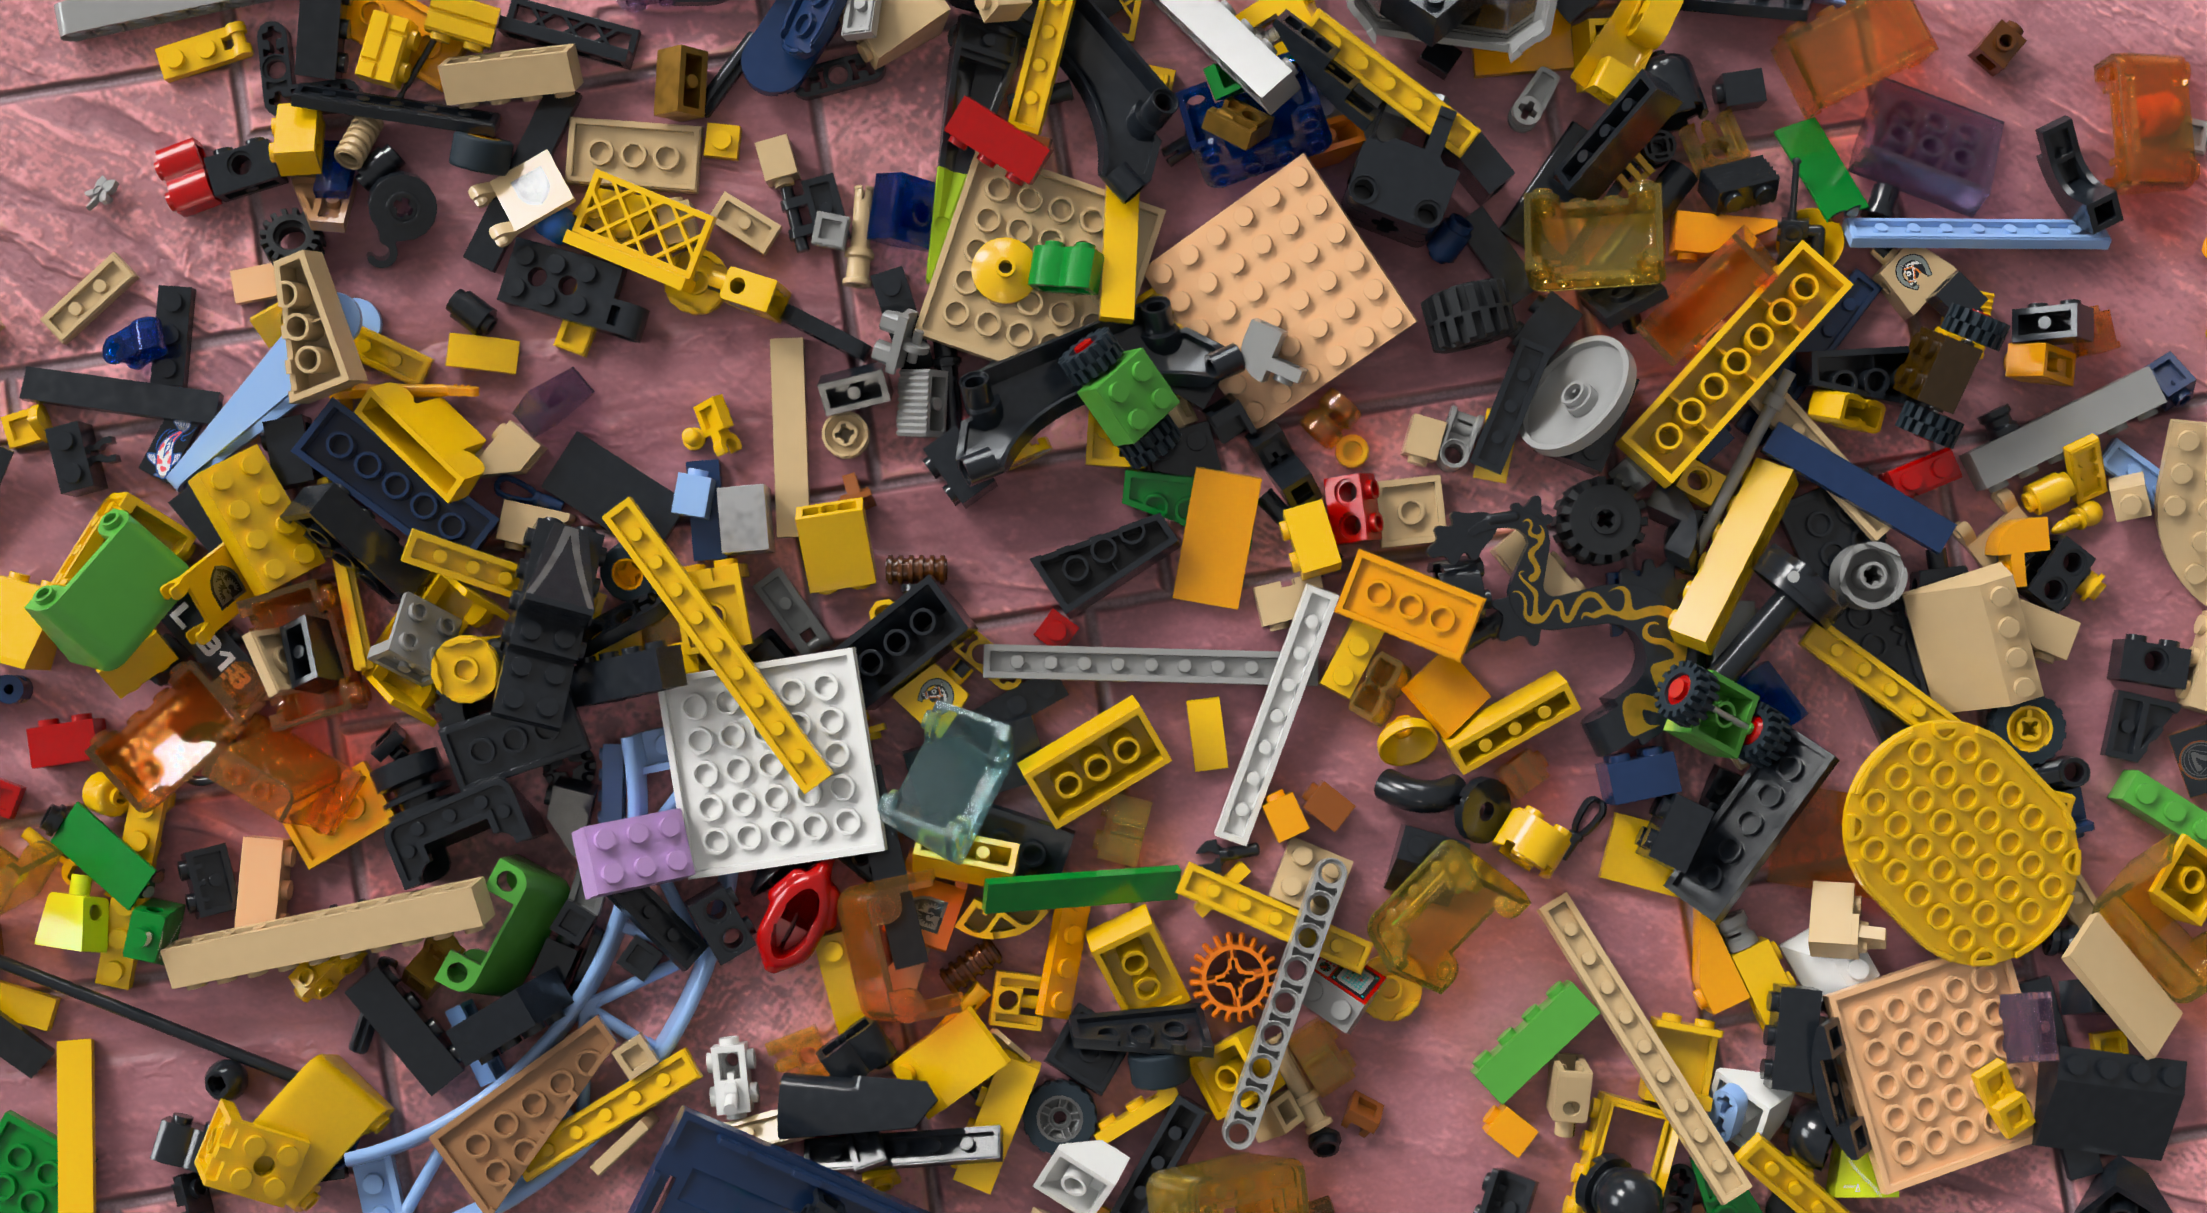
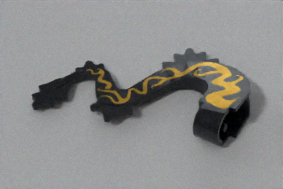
M1532 496L1524 506H1521L1519 503H1513L1510 505V511L1489 514L1487 512L1462 513L1453 511L1449 515L1451 520L1449 527L1441 525L1434 527L1435 541L1427 548L1426 553L1430 558L1443 556L1452 565L1458 563L1463 553H1466L1470 560H1476L1485 545L1495 535L1497 528L1516 529L1524 536L1526 545L1510 577L1507 596L1491 602L1492 608L1501 614V623L1497 633L1499 641H1507L1517 636H1522L1529 645L1536 646L1540 640L1541 630H1560L1599 624L1616 625L1628 633L1633 642L1635 660L1630 673L1622 683L1601 696L1599 700L1602 705L1585 716L1580 722L1597 757L1606 756L1618 751L1636 739L1640 745H1644L1664 731L1667 718L1657 712L1659 709L1655 708V702L1658 701L1654 698L1655 692H1660V688L1657 687L1658 682L1663 683L1665 678L1662 675L1665 672L1670 674V667L1674 664L1679 666V661L1684 660L1687 662L1689 660L1697 664L1696 650L1674 642L1668 629V620L1672 611L1678 609L1682 603L1677 598L1678 594L1687 584L1684 578H1674L1675 565L1665 559L1659 567H1655L1652 559H1645L1642 562L1639 576H1636L1627 568H1622L1618 573L1619 584L1600 585L1553 597L1545 592L1543 586L1550 548L1549 531L1546 526L1552 522L1553 518L1550 514L1544 515L1542 513L1541 498L1539 496Z

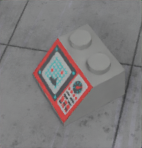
M1319 957L1302 1004L1344 1033L1351 1034L1387 978L1367 964L1360 975Z

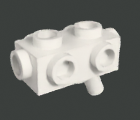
M739 1036L719 1038V1044H714L710 1048L711 1053L706 1054L708 1073H713L714 1086L710 1087L709 1090L711 1107H716L717 1115H726L727 1120L742 1119L747 1117V1112H751L754 1109V1103L760 1100L758 1082H752L750 1070L756 1068L755 1049H748V1041L740 1042ZM734 1053L737 1055V1065H730L728 1063V1054Z

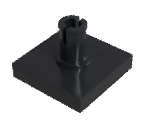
M1637 263L1628 269L1617 284L1605 279L1578 293L1582 305L1604 325L1611 329L1622 323L1624 331L1630 335L1639 333L1644 329L1640 313L1669 298L1666 287Z

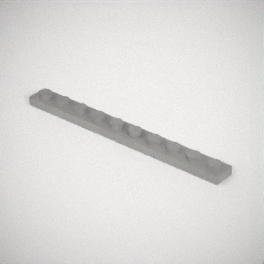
M984 644L983 678L1269 685L1281 651ZM1318 655L1306 686H1318Z

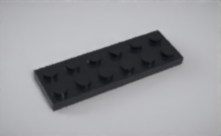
M1793 728L1791 732L1787 733L1791 736L1790 742L1784 743V746L1788 748L1785 753L1781 750L1778 753L1781 757L1777 761L1771 759L1772 765L1768 767L1764 764L1763 768L1751 765L1711 819L1686 874L1673 871L1663 885L1717 925H1720L1840 761L1835 755Z

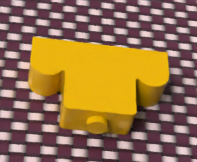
M389 382L369 387L354 411L370 429L448 504L467 497L484 473V464L475 454L482 448L486 439L442 397L415 403L413 395L406 388Z

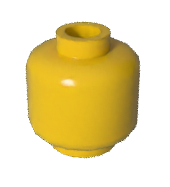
M100 771L91 775L85 782L82 790V799L85 806L92 812L109 817L121 816L128 811L131 791L134 786L126 776L110 771Z

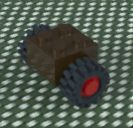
M1953 302L1940 328L1964 337L1966 340L1958 341L1921 326L1920 331L1910 341V352L1905 363L1900 365L1896 371L1893 389L1931 405V409L1906 400L1895 426L1929 442L1953 449L1965 424L1939 412L1943 413L1946 411L1954 414L1982 355L1983 350L1974 347L1975 343H1972V341L1999 351L2011 326L1993 319L1990 315L1975 309L1971 310Z

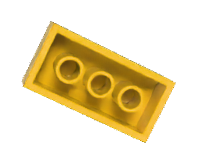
M258 444L198 472L188 481L256 599L305 575L326 562L316 543L313 544L303 536L307 531L294 520L289 525L280 518L291 501Z
M1131 695L1017 764L1057 830L1170 763L1172 759L1134 696Z

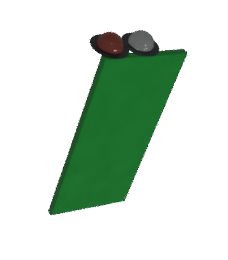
M1816 117L1774 131L1776 138L1790 161L1795 157L1801 159L1799 176L1826 222L1840 223L1844 220L1845 216L1854 218L1859 214V211L1869 207Z
M76 802L50 841L128 911L132 909L138 898L152 897L155 892V883H161L165 877L164 868L157 871L80 802Z

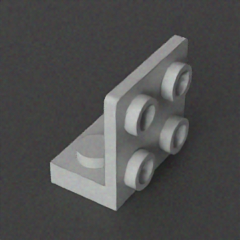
M408 591L402 595L389 639L371 646L367 659L421 687L434 683L431 677V661L445 641L458 636L462 620Z

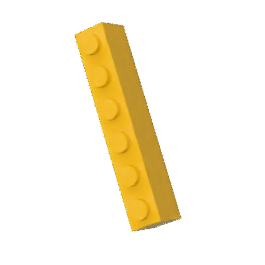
M1756 457L1752 467H1748L1745 470L1741 480L1742 486L1737 496L1733 495L1731 497L1723 523H1719L1713 532L1712 545L1708 552H1704L1701 555L1697 566V574L1693 581H1688L1684 588L1681 605L1678 609H1674L1669 617L1668 629L1674 642L1712 655L1754 573L1752 568L1757 563L1758 558L1764 553L1799 485L1794 469Z

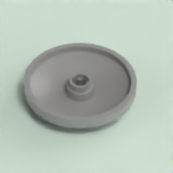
M1595 335L1577 340L1553 355L1546 364L1519 429L1523 440L1539 454L1549 457H1560L1578 452L1603 436L1619 419L1633 394L1637 367L1631 352L1615 338Z

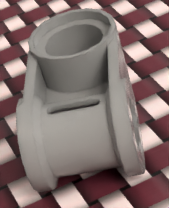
M1451 406L1445 421L1447 425L1436 460V464L1441 470L1449 473L1456 472L1467 463L1473 445L1480 433L1484 416L1478 415L1475 417L1458 411L1457 406ZM1446 448H1454L1460 453L1459 463L1454 464L1447 461L1444 455Z

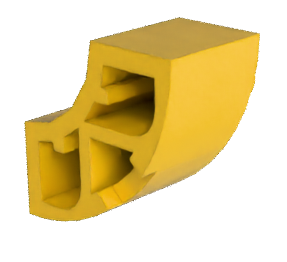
M976 896L954 927L978 938H1008L1022 934L1037 925L1046 916L1049 909L985 914L982 909L983 899Z

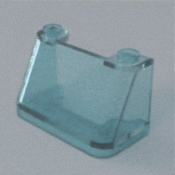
M937 699L933 709H928L924 714L921 728L925 729V741L899 790L892 789L889 794L884 793L882 795L877 811L880 813V818L884 823L942 858L961 865L1011 767L1014 757L1012 726Z

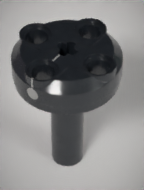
M1775 543L1765 550L1752 568L1764 582L1775 590L1774 594L1710 666L1714 671L1735 683L1739 681L1799 611L1827 630L1832 623L1835 624L1850 605L1843 596L1823 581L1808 565L1797 557H1793Z

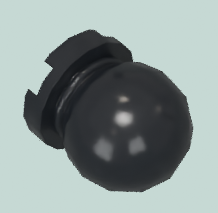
M1604 1153L1595 1157L1592 1161L1596 1164L1589 1170L1586 1176L1581 1173L1575 1189V1201L1577 1205L1582 1207L1584 1213H1662L1664 1210L1662 1190L1654 1179L1645 1171L1632 1168L1629 1162L1614 1153Z

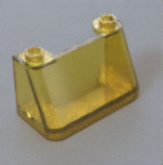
M1448 839L1443 841L1373 913L1367 925V932L1388 972L1442 994L1455 981L1458 975L1459 965L1453 954L1455 950L1495 910L1504 918L1514 919L1532 902L1522 888L1464 844Z

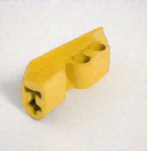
M1622 0L1572 72L1571 79L1592 96L1610 106L1641 69H1645L1653 50H1656L1668 35L1684 0Z

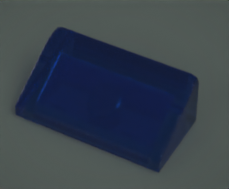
M1769 661L1760 662L1737 682V684L1760 696L1758 703L1760 701L1784 713L1789 718L1790 722L1788 724L1791 726L1808 715L1806 709Z

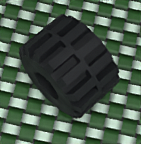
M1490 278L1458 284L1437 292L1421 302L1434 353L1447 354L1479 347L1506 338L1518 330L1505 279Z
M1606 476L1587 479L1568 488L1562 493L1564 495L1563 498L1556 501L1553 509L1557 510L1556 516L1552 517L1553 520L1551 522V526H1556L1557 534L1552 535L1555 543L1561 542L1564 546L1561 552L1567 557H1575L1576 563L1582 565L1592 564V566H1602L1621 561L1622 558L1636 551L1635 545L1642 543L1646 535L1641 533L1642 527L1648 526V516L1642 517L1641 509L1646 508L1643 499L1637 501L1633 496L1638 491L1631 485L1624 487L1622 485L1623 480L1616 477L1606 479ZM1604 514L1607 517L1604 521L1605 526L1600 527L1597 522L1599 521V516Z

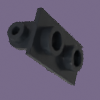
M184 1173L173 1177L174 1183L171 1184V1188L174 1191L177 1207L185 1206L186 1211L182 1213H215L209 1187L203 1185L199 1173Z

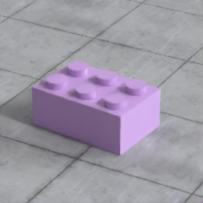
M681 808L584 826L571 833L586 900L680 881L695 875Z

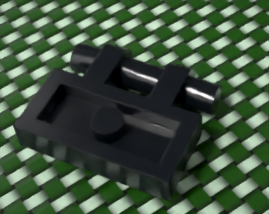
M833 173L801 181L804 194L796 197L793 186L780 188L783 200L780 202L783 213L787 214L790 230H788L791 242L795 243L797 253L810 250L807 238L813 235L817 211L845 216ZM808 206L812 223L803 225L799 209ZM849 230V233H848V238H847V240H848V239H851L850 230Z

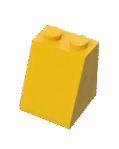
M10 571L9 576L0 575V663L24 670L51 671L57 646L24 607L30 602L34 593L39 588L46 585L50 586L52 581L42 580L41 585L29 582L30 575Z

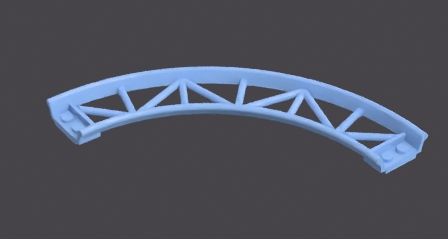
M663 727L633 733L630 736L620 738L626 772L627 818L648 814L647 774L670 769ZM674 791L658 812L677 809ZM739 872L719 875L717 882L720 881L725 889L731 886L735 892ZM674 883L660 884L671 909L701 937ZM714 900L711 915L718 914L722 910L723 901ZM614 905L595 956L578 988L572 995L574 1003L563 1009L566 1016L552 1023L544 1035L518 1062L482 1092L433 1122L388 1141L344 1153L346 1166L353 1167L362 1212L413 1213L441 1165L443 1158L437 1149L434 1148L404 1200L394 1155L430 1141L429 1137L562 1041L577 1021L578 1028H580L599 1014L608 1028L624 1039L629 1040L639 1034V1031L600 1007L680 969L671 960L657 965L645 983L636 976H633L596 994L612 965L625 934L633 937L637 935L643 940L653 943ZM709 946L694 962L695 964L680 998L656 1040L645 1036L660 1059L658 1063L667 1059L677 1046L708 985L717 961ZM591 1080L577 1098L576 1113L590 1105ZM569 1109L562 1121L575 1113ZM600 1140L530 1182H526L521 1175L495 1213H503L552 1182L581 1159ZM474 1202L452 1213L483 1212Z

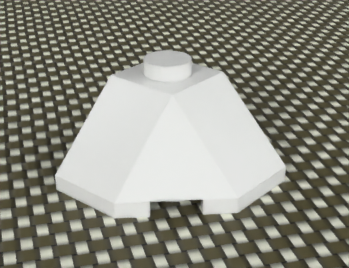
M1720 1067L1716 1070L1709 1096L1713 1098L1715 1091L1728 1083H1734L1744 1090L1748 1098V1107L1741 1131L1730 1141L1741 1148L1757 1132L1770 1141L1787 1118L1795 1092L1776 1090L1763 1084L1764 1079L1760 1078V1072Z

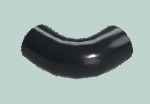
M1391 768L1383 771L1378 777L1374 787V794L1376 798L1405 811L1421 814L1440 813L1455 809V805L1460 804L1462 797L1459 794L1467 784L1463 778L1456 774H1450L1436 780H1421L1411 778Z

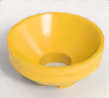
M1410 715L1398 716L1394 721L1387 723L1377 740V748L1381 760L1392 766H1406L1417 763L1428 757L1438 744V736L1432 724L1421 718L1410 717Z

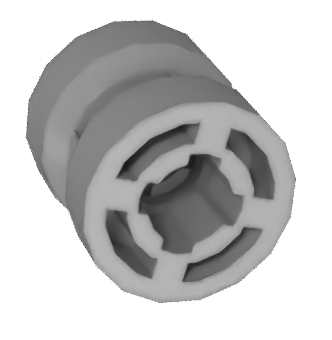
M1744 909L1728 913L1720 925L1716 924L1719 932L1725 939L1724 943L1730 954L1744 950L1759 940L1755 931L1749 929L1747 925L1748 917Z

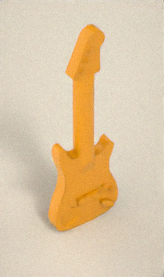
M361 383L330 395L329 398L339 399L341 404L353 412V399L363 398L369 387L380 384ZM396 383L406 388L413 397L480 396L479 387L464 386V384Z

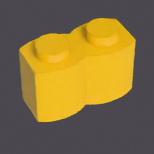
M1815 389L1809 401L1807 414L1814 421L1828 423L1836 428L1875 434L1881 431L1886 407L1877 400L1865 399L1858 394Z

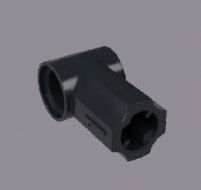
M2062 755L2056 759L2045 761L2046 763L2040 765L2033 764L2031 766L2053 790L2066 787H2080L2090 778L2088 763L2081 758L2069 755ZM2069 763H2073L2076 767V774L2072 779L2067 780L2064 775V769Z

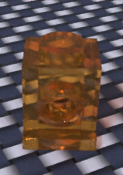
M2099 305L2090 306L2094 308V323L2096 324L2098 334L2094 332V342L2073 344L2076 359L2109 352L2121 347L2120 341L2116 339L2110 309L2100 311Z

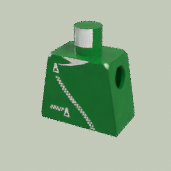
M153 897L134 908L124 945L123 957L165 966L160 951L175 940H178L186 904Z

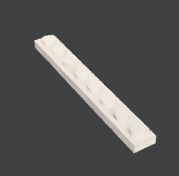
M1306 583L1214 831L1215 836L1247 846L1339 599L1338 594Z

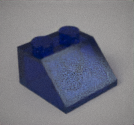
M904 172L876 173L866 239L892 247L929 252L936 183Z

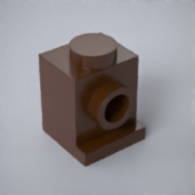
M2001 19L1992 26L1968 56L1991 76H1995L2008 65L2009 61L2027 42L2022 37L2024 31L2016 22L2010 20L2005 22ZM2000 41H2002L2007 47H2003L2000 44Z

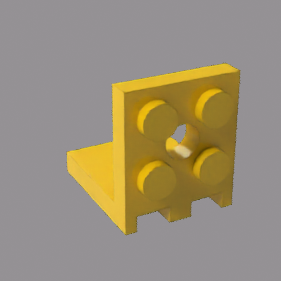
M728 558L713 561L714 568L706 569L705 564L684 566L683 568L711 606H716L722 611V621L741 646L753 644L754 641L742 578L750 577L748 564L739 563L738 558ZM679 624L685 656L701 653Z
M221 1098L194 1163L204 1186L284 1208L311 1143L308 1139L244 1121L235 1103ZM262 1156L271 1157L273 1165L268 1171L261 1173L254 1170V1163L258 1158Z

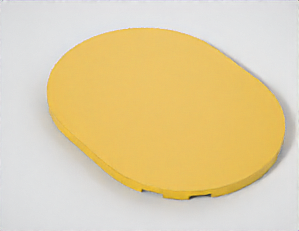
M1934 720L1915 724L1892 735L1880 744L1860 767L1848 791L1843 810L1842 838L1848 864L1855 878L1867 894L1915 942L1930 953L1948 962L1971 965L1972 967L1994 966L2011 958L2017 959L2035 949L2054 932L2074 900L2075 896L2072 894L2077 876L2081 874L2082 864L2081 849L2078 847L2075 831L2077 827L2074 819L2058 794L2014 748L1995 733L1982 727L1956 720Z

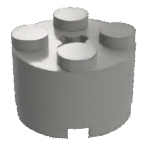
M1865 542L1846 547L1835 557L1829 571V586L1850 603L1849 608L1860 611L1874 610L1886 607L1900 598L1907 585L1908 573L1896 549L1882 542ZM1869 570L1868 575L1872 577L1871 582H1866L1864 571Z

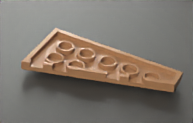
M599 1014L429 1137L431 1143L483 1213H495L617 1044L618 1040Z

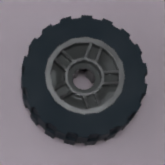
M1057 1078V1080L1053 1081L1050 1079L1041 1086L1038 1085L1029 1096L1023 1112L1024 1130L1026 1135L1028 1134L1030 1142L1039 1147V1150L1044 1153L1048 1152L1053 1155L1059 1144L1090 1141L1092 1134L1095 1132L1097 1122L1096 1105L1091 1094L1086 1091L1084 1086L1076 1084V1081L1071 1079L1069 1081L1063 1080V1078ZM1062 1111L1066 1114L1067 1119L1057 1124L1054 1114Z

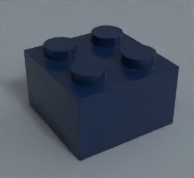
M1654 745L1635 749V756H1630L1629 753L1623 752L1603 756L1604 762L1595 764L1602 800L1606 804L1620 805L1682 792L1674 751H1663L1662 746L1656 747Z

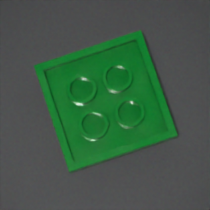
M9 1110L5 1112L0 1121V1213H58L57 1135Z

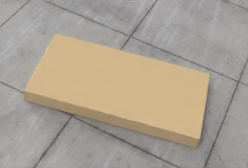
M570 117L565 182L567 185L589 186L595 169H599L650 191L698 194L704 129L702 126ZM602 179L600 187L614 188L612 182Z
M2099 912L2090 914L2061 959L2146 1060L2156 1058L2183 1012Z

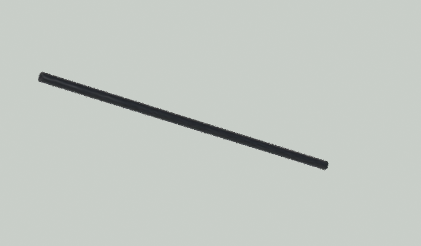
M0 954V969L287 1082H290L299 1072Z

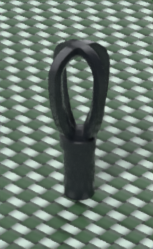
M1590 796L1580 805L1574 817L1572 829L1569 830L1573 834L1570 838L1571 845L1562 858L1563 860H1568L1579 842L1583 841V837L1590 834L1605 817L1607 805L1600 798ZM1592 803L1599 804L1600 809L1596 816L1579 832V824Z

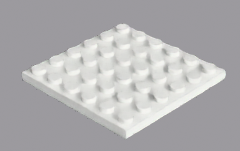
M855 647L754 663L834 772V774L807 794L802 792L714 670L686 674L687 686L658 692L676 808H681L695 870V875L688 877V880L880 852L888 849Z

